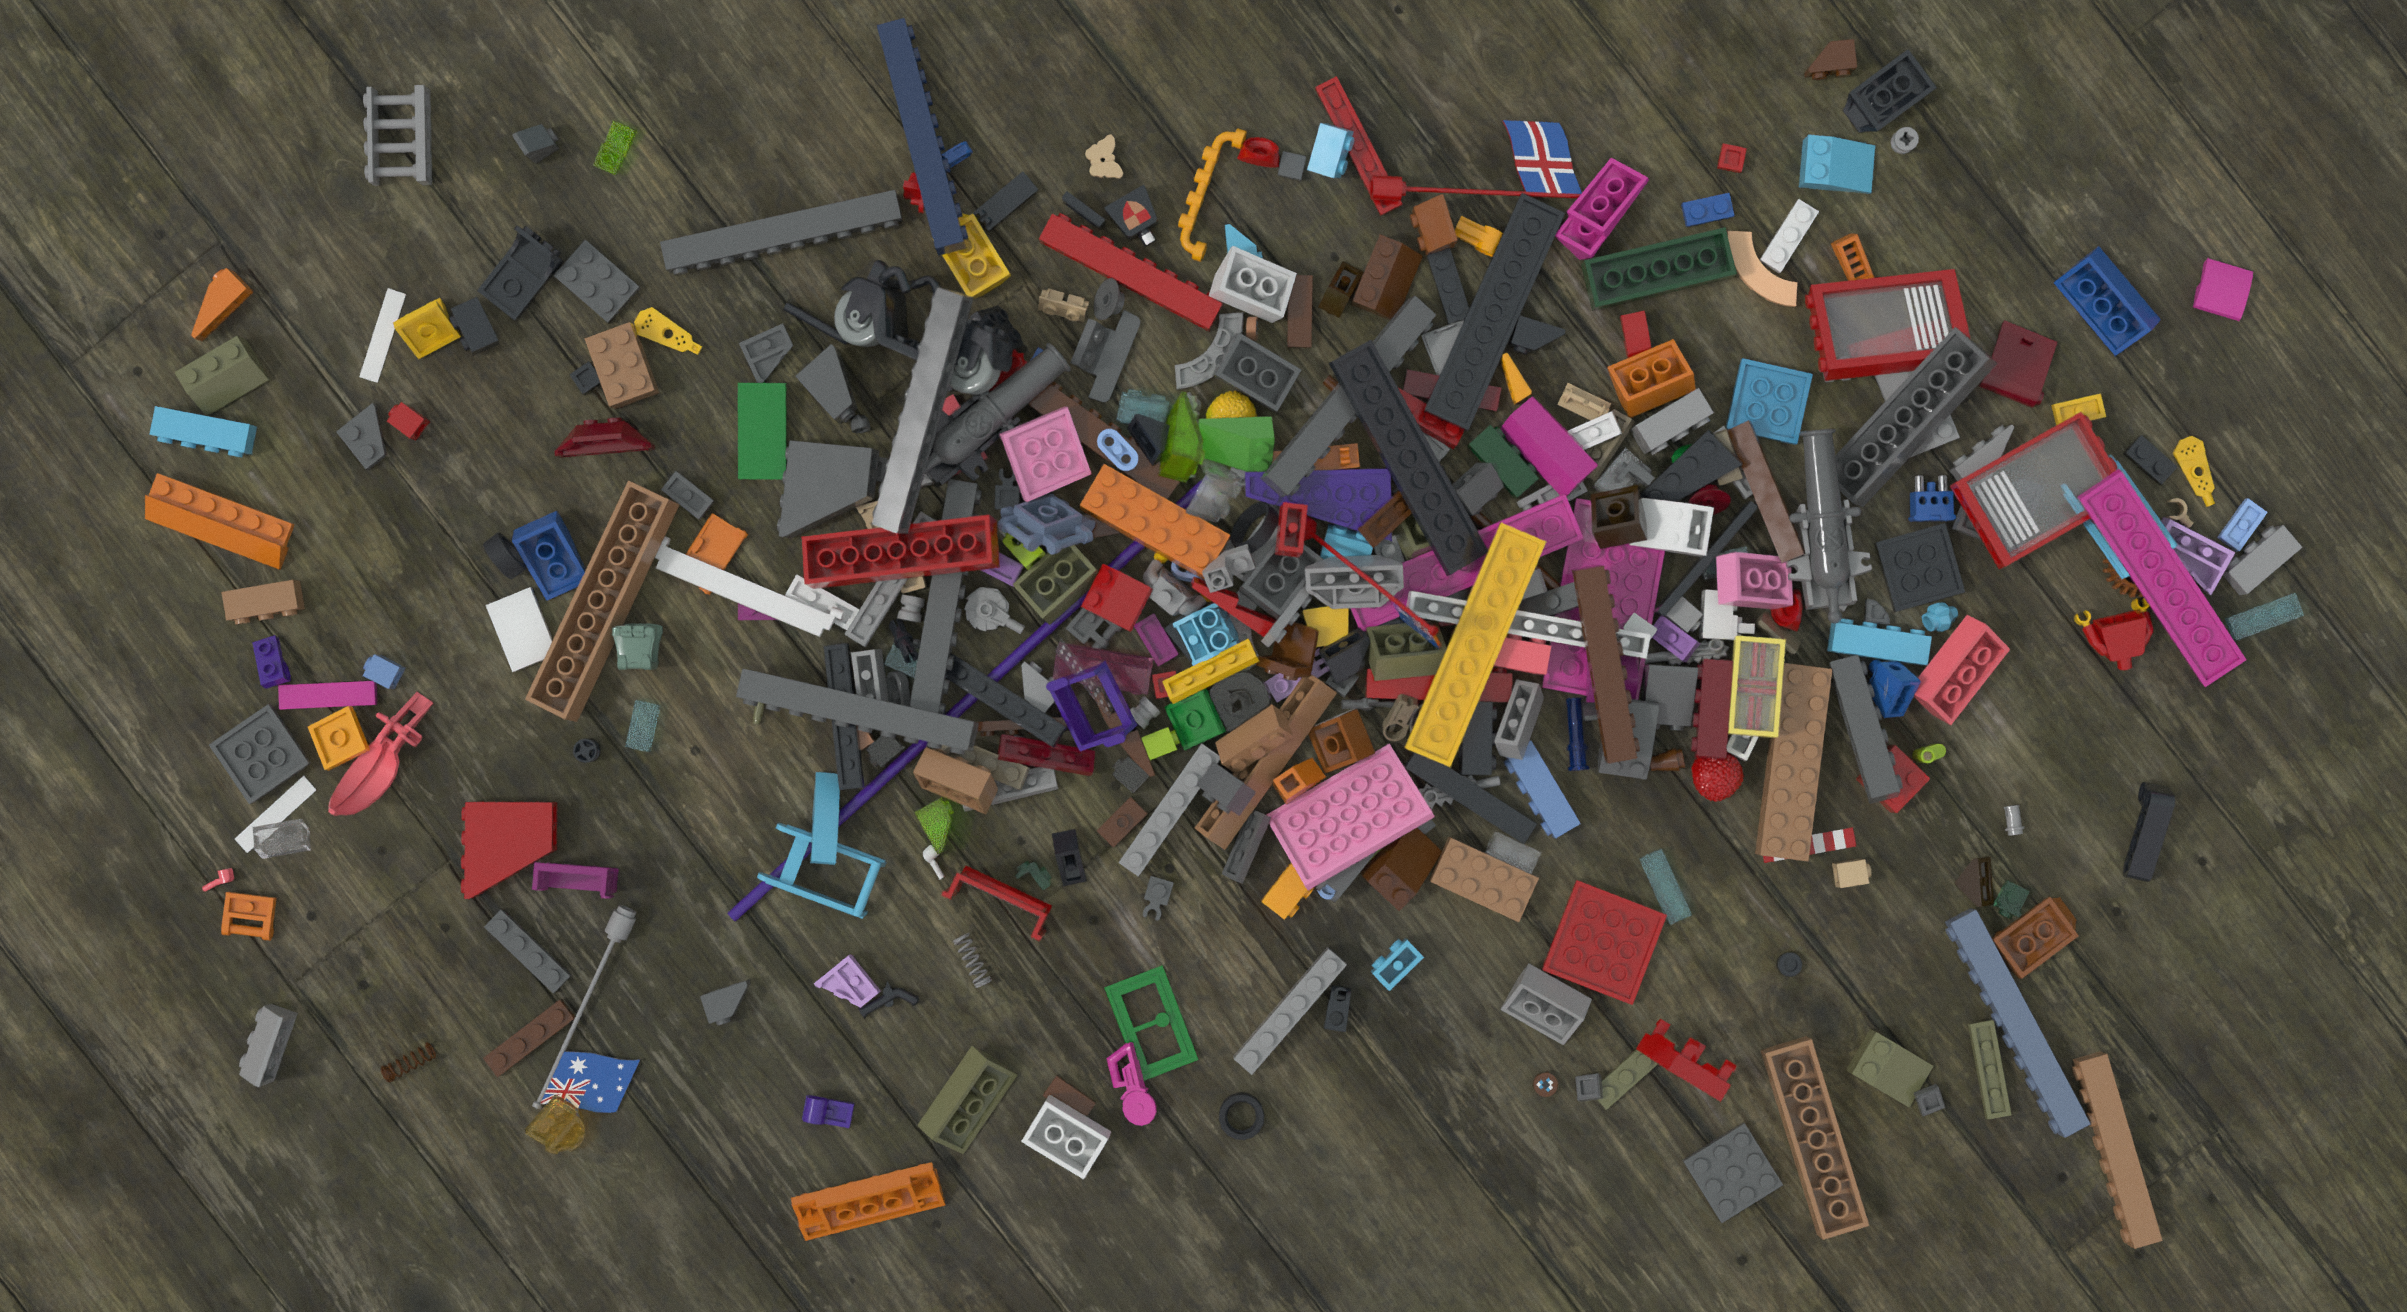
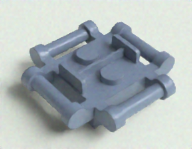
M1049 494L1029 502L1014 505V507L1007 506L1002 508L1000 512L1002 518L997 525L1000 531L1009 533L1023 543L1024 548L1028 551L1033 552L1039 545L1043 544L1046 546L1047 551L1053 555L1066 547L1078 543L1086 544L1093 540L1091 531L1095 527V521L1090 517H1084L1070 507L1069 503L1064 499H1059L1053 494Z

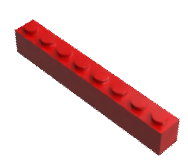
M1061 213L1058 216L1051 215L1039 237L1040 243L1108 279L1113 278L1119 285L1206 331H1210L1223 304L1219 300L1209 297L1210 292L1204 294L1198 291L1199 286L1190 281L1183 283L1177 280L1178 275L1167 269L1164 272L1155 268L1157 264L1146 258L1141 261L1134 257L1136 253L1125 247L1121 250L1113 246L1114 242L1105 236L1098 238L1092 235L1093 230L1084 225L1077 227L1071 224L1072 219Z

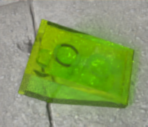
M1182 391L1167 414L1166 424L1170 425L1165 450L1161 456L1158 476L1186 483L1191 475H1195L1198 464L1203 463L1205 450H1202L1203 438L1188 395Z

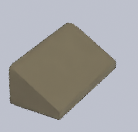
M1768 611L1763 612L1754 622L1755 626L1769 638L1786 639L1785 653L1787 655H1794L1801 644L1800 640L1788 629L1775 623Z

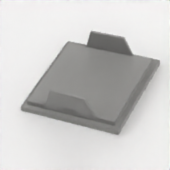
M1464 320L1421 335L1438 376L1442 371Z

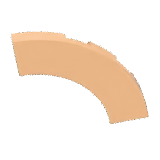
M1727 231L1735 268L1742 281L1751 290L1770 302L1782 306L1796 307L1797 282L1781 279L1763 266L1753 247L1752 232Z

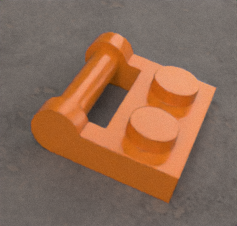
M226 892L221 927L222 935L239 934L262 937V940L271 941L274 933L273 922L277 898ZM233 918L263 921V928L233 924L232 921Z

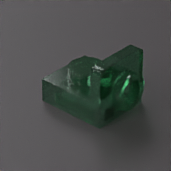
M2005 880L1993 906L2000 909L1998 914L2008 919H2012L2013 916L2020 918L2022 915L2020 910L2030 891Z

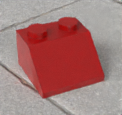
M1102 564L1081 607L1131 632L1153 589L1116 569Z

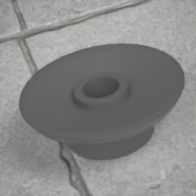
M1113 278L1106 279L1100 285L1095 295L1094 314L1099 320L1108 319L1112 314H1118L1123 308L1125 296Z

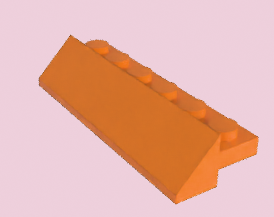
M159 473L155 477L149 496L145 495L146 520L281 570L289 549L287 544L295 524Z
M932 1162L791 1198L792 1207L798 1218L799 1228L805 1241L945 1206L938 1172Z

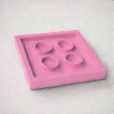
M1064 406L1000 434L1021 494L1026 502L1091 475L1068 407Z

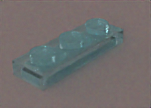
M2292 593L2227 617L2225 620L2232 639L2237 641L2304 616L2296 593Z
M1659 849L1639 858L1662 911L1667 915L1668 924L1671 925L1691 916V911L1663 850Z

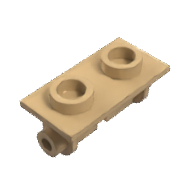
M1049 288L1042 290L1039 297L1038 310L1048 315L1066 317L1071 321H1085L1086 311L1089 306V301H1085V298L1069 294L1066 302L1063 301V292Z
M1567 383L1557 405L1591 421L1607 414L1611 403Z

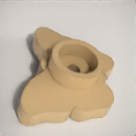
M1107 135L1097 145L1093 144L1085 152L1086 158L1091 161L1090 175L1093 177L1103 178L1105 176L1106 178L1116 179L1123 177L1121 167L1114 162L1115 140L1112 135Z

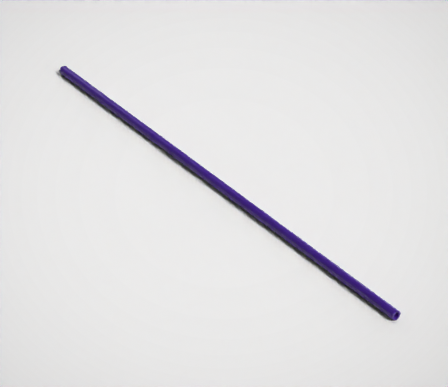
M1206 475L1175 504L1186 510L1214 485L1213 481ZM1136 541L1132 542L1107 566L1120 571L1145 546ZM1089 590L1051 625L1045 622L987 676L996 682L1003 678L1082 605ZM967 693L945 715L959 718L979 699ZM919 740L918 744L913 743L840 809L838 828L927 747L928 741ZM809 842L803 860L811 853L812 842ZM787 859L769 875L780 879ZM762 881L728 912V915L736 922L774 886Z

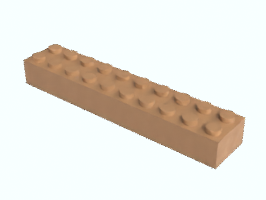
M631 481L627 482L525 700L565 720L578 721L615 643L612 636V628L624 624L680 504Z

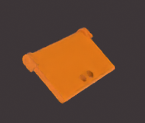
M711 513L685 555L724 571L748 534L746 531L735 528ZM699 587V589L702 590L705 594L710 595L712 593L711 591Z

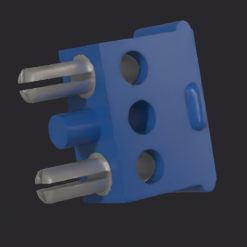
M1946 475L1938 476L1939 491H1936V482H1928L1927 491H1924V476H1915V492L1910 493V517H1908L1910 522L1952 521L1956 519V515H1954L1953 491H1947Z

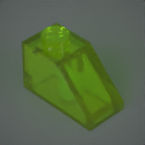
M943 798L915 812L937 854L945 850L953 822L951 814L954 813L948 800L944 802Z

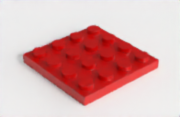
M1576 880L1541 970L1633 1005L1667 915Z

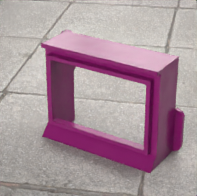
M534 862L532 890L545 891L549 887L601 891V898H614L612 894L617 892L619 868Z

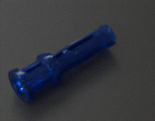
M1581 698L1566 699L1569 744H1567L1566 751L1569 752L1570 766L1567 767L1568 771L1589 770L1586 762L1588 746L1584 743Z

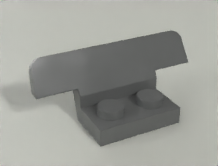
M1126 310L1123 311L1115 331L1105 328L1097 321L1088 318L1070 362L1072 365L1097 376L1089 394L1090 399L1100 402H1106L1110 399L1140 326V319Z

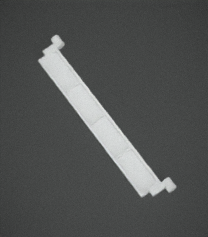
M666 536L655 556L659 560L656 569L818 637H821L824 629L830 631L835 618L842 620L845 613L841 609L832 607L830 614H826L668 548L671 539Z

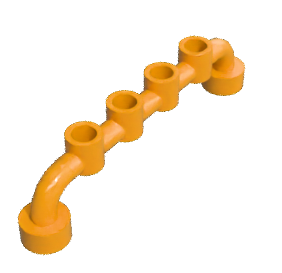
M1237 128L1236 132H1223L1215 138L1211 147L1206 146L1202 159L1206 160L1204 169L1198 168L1194 178V182L1198 183L1196 192H1189L1186 204L1190 205L1188 214L1182 213L1178 223V227L1182 228L1180 236L1181 245L1187 252L1192 254L1193 260L1202 262L1207 250L1206 243L1197 241L1196 245L1192 244L1190 235L1194 229L1199 209L1203 204L1207 186L1210 184L1215 164L1219 159L1221 147L1224 142L1232 141V147L1241 149L1247 136V131Z

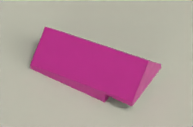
M1610 158L1567 211L1569 218L1556 232L1555 237L1579 260L1592 258L1647 184L1649 178Z
M1533 396L1514 411L1500 428L1505 434V438L1518 448L1522 456L1536 468L1538 473L1559 495L1566 494L1567 497L1599 466L1582 449L1583 446Z

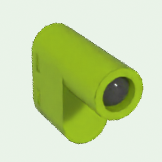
M1930 744L1914 750L1912 757L1918 763H1931L1936 759L1944 757L1946 748L1942 744Z

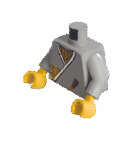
M1157 553L1154 554L1155 560H1152L1143 574V581L1153 589L1149 597L1172 616L1180 614L1188 616L1201 609L1206 602H1212L1201 593L1197 595L1182 581L1176 579L1162 565L1168 559Z

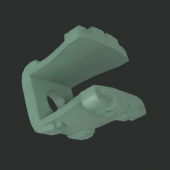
M631 623L613 627L612 636L614 637L617 649L618 669H657L663 626L653 623Z

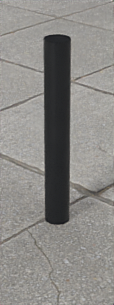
M789 302L786 303L784 311L845 345L848 344L839 335L836 328Z

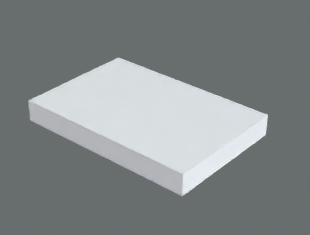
M532 587L486 605L512 672L544 660L553 638Z

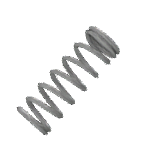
M967 933L953 940L954 945L969 942L960 948L958 953L972 950L963 956L961 960L976 957L965 968L979 965L969 973L970 976L984 972L972 982L975 983V988L989 983L992 979L990 976L980 979L988 970L977 971L984 965V962L974 963L980 958L979 954L969 956L977 947L966 948L973 942L972 939L961 941L970 935V933Z

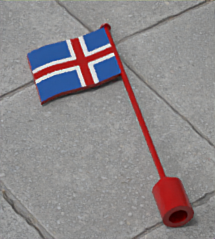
M1502 121L1510 137L1516 170L1524 191L1407 187L1406 182L1402 181L1401 176L1372 175L1370 181L1371 200L1400 201L1401 197L1406 195V191L1520 196L1523 193L1530 197L1578 199L1583 191L1581 192L1573 171L1564 131L1560 123Z

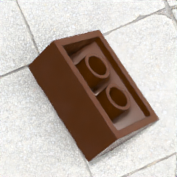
M1380 234L1351 305L1391 320L1403 305L1423 256L1403 243Z

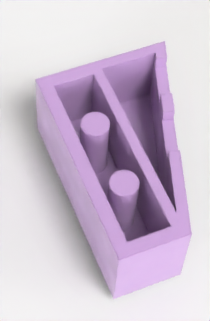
M2163 517L2161 522L2177 543V546L2173 548L2197 586L2204 593L2211 595L2235 552L2171 519Z

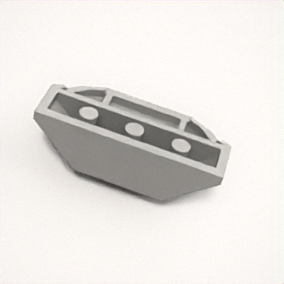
M1380 555L1344 556L1393 596L1404 588L1403 563ZM1329 557L1305 567L1306 591L1311 595L1313 594L1332 609L1381 607L1390 600L1337 557Z

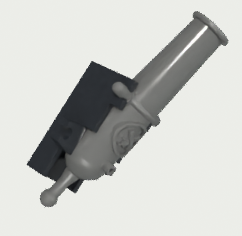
M1047 343L1045 350L990 392L988 390L981 394H973L949 415L942 410L925 474L937 488L947 482L959 470L973 481L979 477L975 473V467L980 468L981 473L988 470L980 453L999 439L1001 433L1015 428L1020 419L1016 417L1012 420V418L1064 371H1071L1067 361L1051 343Z

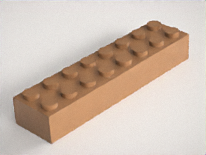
M1784 663L1779 734L1777 738L1769 739L1755 854L1809 861L1832 669Z
M1805 1036L1760 1050L1817 1235L1824 1240L1869 1226L1812 1039Z

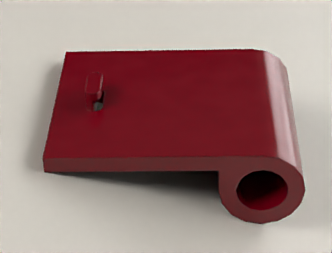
M2004 320L1991 355L1998 364L1978 386L2030 408H2033L2035 405L2039 406L2044 397L2042 388L2057 342Z

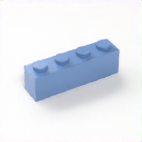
M1529 740L1523 760L1505 757L1507 760L1504 761L1507 770L1510 774L1513 772L1519 779L1516 785L1523 795L1527 793L1531 802L1528 805L1535 816L1537 814L1541 816L1543 823L1540 825L1547 836L1552 835L1553 838H1557L1581 824L1531 740Z

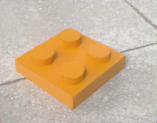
M347 706L308 726L324 770L330 771L370 750L352 706Z

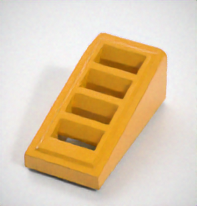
M1505 353L1501 356L1500 361L1512 402L1515 405L1530 396L1532 391L1509 354Z

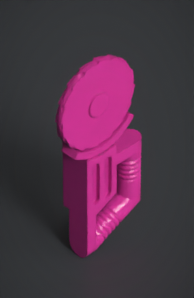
M1129 1042L1106 1059L1113 1088L1126 1086L1127 1089L1121 1097V1100H1124L1123 1112L1125 1117L1135 1125L1144 1126L1155 1118L1157 1105L1154 1098L1147 1093L1148 1088L1144 1084L1134 1044ZM1128 1054L1130 1063L1122 1069L1124 1080H1121L1117 1062Z

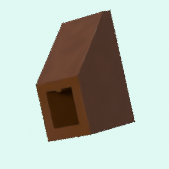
M1854 39L1830 41L1805 71V78L1812 77V80L1826 79L1827 75L1836 74L1837 78L1850 76L1857 68Z

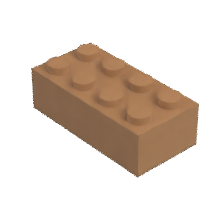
M1448 837L1429 881L1519 922L1539 878Z

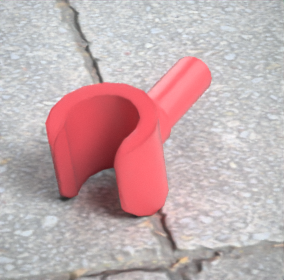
M229 868L218 871L219 879H215L203 886V891L206 892L217 885L232 882L234 880L233 869Z

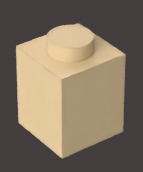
M1860 858L1832 863L1836 887L1844 888L1869 884L1868 878L1871 877V868L1865 859Z

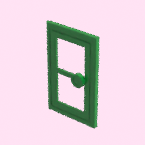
M1163 965L1104 987L1125 1043L1132 1042L1134 1044L1144 1081L1199 1060ZM1155 983L1166 1013H1158L1155 1020L1133 1027L1121 995ZM1170 1022L1181 1052L1148 1065L1135 1032L1156 1024L1159 1027H1165Z

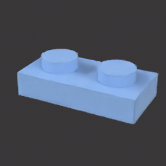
M2244 499L2217 538L2236 552H2239L2268 512L2250 499Z

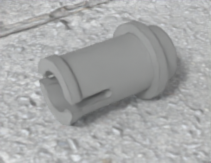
M2020 805L2004 807L2007 822L2005 831H2008V836L2023 834V829H2025V826H2022Z

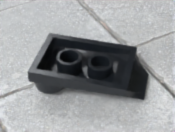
M1908 49L1849 92L1843 112L1859 133L1878 132L1937 87Z

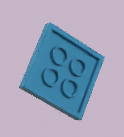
M1742 358L1740 360L1726 429H1731L1749 420L1754 427L1757 437L1797 445L1813 374Z

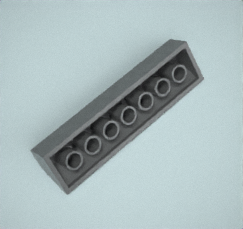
M1954 327L1835 455L1840 491L1853 504L1864 507L1998 363L1957 327Z

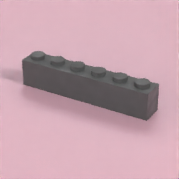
M1858 655L1832 661L1829 663L1828 669H1832V683L1869 804L1896 798L1899 796L1903 785L1900 775H1895L1893 766L1896 765L1892 751L1888 752L1886 743L1889 742L1885 729H1881L1879 720H1882L1879 707H1874L1872 698L1875 697L1871 683L1867 684L1865 675H1868L1865 662H1860Z

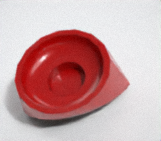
M1248 138L1244 141L1237 159L1253 165L1277 168L1279 167V148L1275 142L1266 138Z
M1793 589V605L1771 609V616L1779 626L1797 632L1802 617V597L1799 589Z

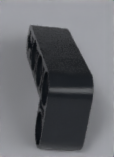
M2142 782L2138 792V801L2142 807L2124 862L2123 876L2150 882L2174 810L2175 795L2168 786Z

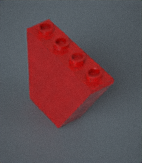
M465 802V807L462 808L461 814L462 821H465V831H462L461 835L462 845H465V855H462L461 867L465 869V879L461 881V892L464 893V899L477 897L557 850V802Z

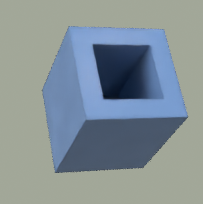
M374 654L373 657L367 659L363 668L365 670L363 676L388 689H395L406 668L382 655Z

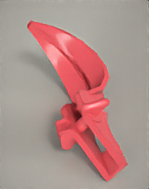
M416 692L391 719L380 712L376 714V717L386 723L375 741L368 745L370 750L359 755L342 777L330 799L329 813L334 816L358 813L369 807L384 794L397 775L400 762L398 753L402 745L407 742L416 747L422 740L423 736L416 732L414 728L434 704L432 701ZM409 710L416 715L407 725L403 726L400 724ZM396 732L398 736L395 739V741H392L388 738L390 735Z

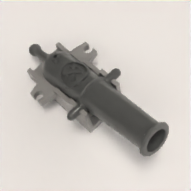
M1832 428L1799 433L1803 437L1807 510L1805 504H1800L1796 512L1789 516V520L1794 524L1805 554L1797 559L1787 561L1786 568L1794 567L1797 570L1795 574H1788V580L1802 581L1806 610L1829 607L1828 620L1836 624L1842 619L1839 606L1854 605L1857 601L1854 577L1870 572L1872 566L1871 564L1863 566L1861 563L1863 559H1870V553L1853 551L1854 546L1850 527L1852 524L1851 517L1861 515L1862 511L1859 507H1850L1849 499L1843 500L1841 503L1832 435L1836 430Z

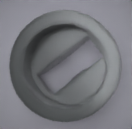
M855 415L852 418V433H865L871 430L869 419L865 415Z

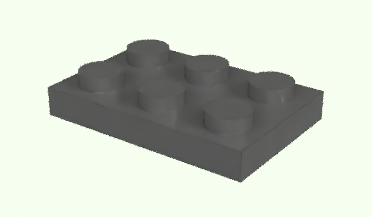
M586 240L583 241L554 275L609 324L641 289Z

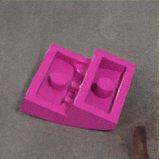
M2207 258L2203 264L2200 284L2196 287L2193 308L2240 321L2247 303L2254 272Z

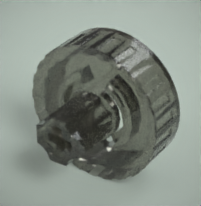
M1244 669L1215 683L1209 694L1225 730L1232 732L1272 705L1271 692L1264 679L1258 674ZM1237 699L1242 701V706L1239 709L1235 708L1234 702Z

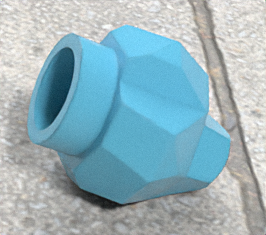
M1935 603L1928 606L1927 613L1922 615V622L1930 632L1934 630L1943 632L1950 629L1958 617V611L1955 607L1948 606L1946 603Z

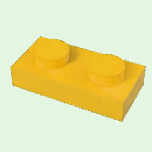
M2101 393L2051 405L2056 425L2079 412L2086 415L2090 421L2106 417Z

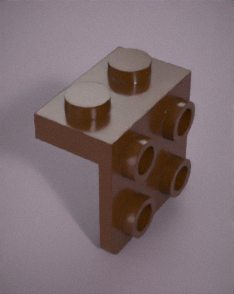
M1294 622L1292 626L1287 623L1284 627L1287 633L1279 643L1274 642L1272 655L1257 656L1259 662L1256 663V666L1265 668L1266 673H1280L1284 675V679L1297 681L1298 677L1311 676L1319 631L1316 628Z

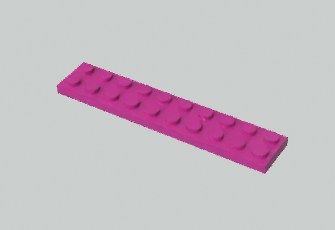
M2120 469L2077 497L2204 687L2246 661V658L2174 549L2171 548L2170 543Z
M1566 494L1557 496L1477 530L1488 550L1500 523L1546 541L1540 557L1584 539ZM1433 550L1402 562L1404 588L1398 591L1394 597L1406 606L1409 591L1447 597L1473 586L1487 554L1449 576L1445 574ZM1388 600L1381 607L1350 608L1358 628H1361L1363 631H1366V627L1378 626L1400 617L1391 600Z

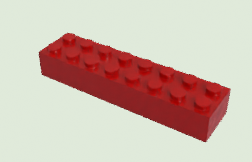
M990 515L910 524L908 533H895L883 528H872L802 537L804 584L813 589L1000 568L997 520Z

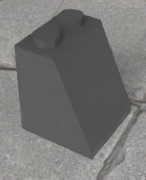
M831 344L795 377L830 416L841 424L843 421L845 423L849 422L856 415L854 411L858 407L841 353Z
M1644 665L1640 701L1659 703L1656 729H1660V724L1670 725L1669 730L1684 731V726H1691L1698 668Z

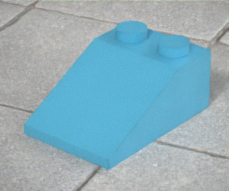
M1808 135L1803 139L1799 188L1871 194L1875 145L1830 136Z

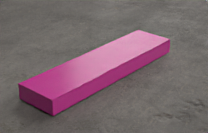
M374 681L278 685L279 709L377 705V683Z

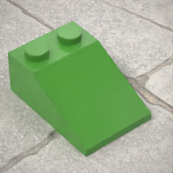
M1272 416L1199 419L1197 456L1246 472L1266 471L1272 464L1274 449Z

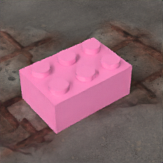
M1734 552L1716 557L1718 605L1762 609H1778L1793 605L1792 580H1788L1791 567L1787 569L1786 563H1781L1779 556Z

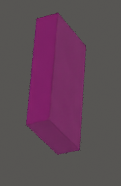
M1154 613L1135 624V629L1158 667L1179 655Z

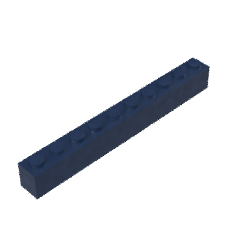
M905 18L879 24L877 29L935 249L938 256L966 249L965 240H968L969 237L965 225L961 226L959 218L963 217L960 204L954 203L953 195H956L957 192L953 180H948L947 173L951 172L948 159H943L941 154L945 147L942 136L936 135L935 128H939L936 114H931L929 106L933 105L930 91L925 92L923 84L927 83L924 69L919 70L917 62L921 61L918 47L913 48L911 41L916 39L912 25L907 26Z

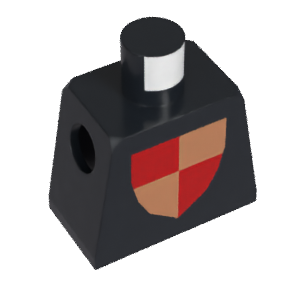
M1144 185L1104 207L1108 217L1129 241L1139 237L1144 247L1157 241L1151 229L1158 225V220Z

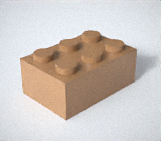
M629 322L585 338L609 407L617 409L660 393L640 337L637 335L635 325Z
M926 747L913 772L921 788L983 814H987L998 791L995 779L992 777L989 769L978 765L977 768L971 766L967 760L958 756L954 759L947 756L945 751L937 748L932 750Z

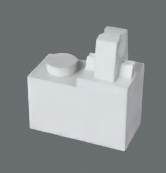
M1702 590L1700 612L1703 615L1700 618V621H1702L1699 629L1700 639L1734 640L1735 636H1741V634H1754L1755 624L1742 623V617L1733 615V611H1737L1738 606L1718 605V590Z

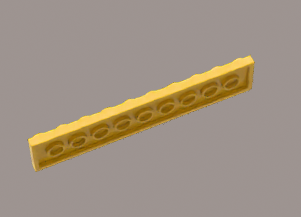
M1504 523L1499 524L1404 748L1451 767L1546 541Z

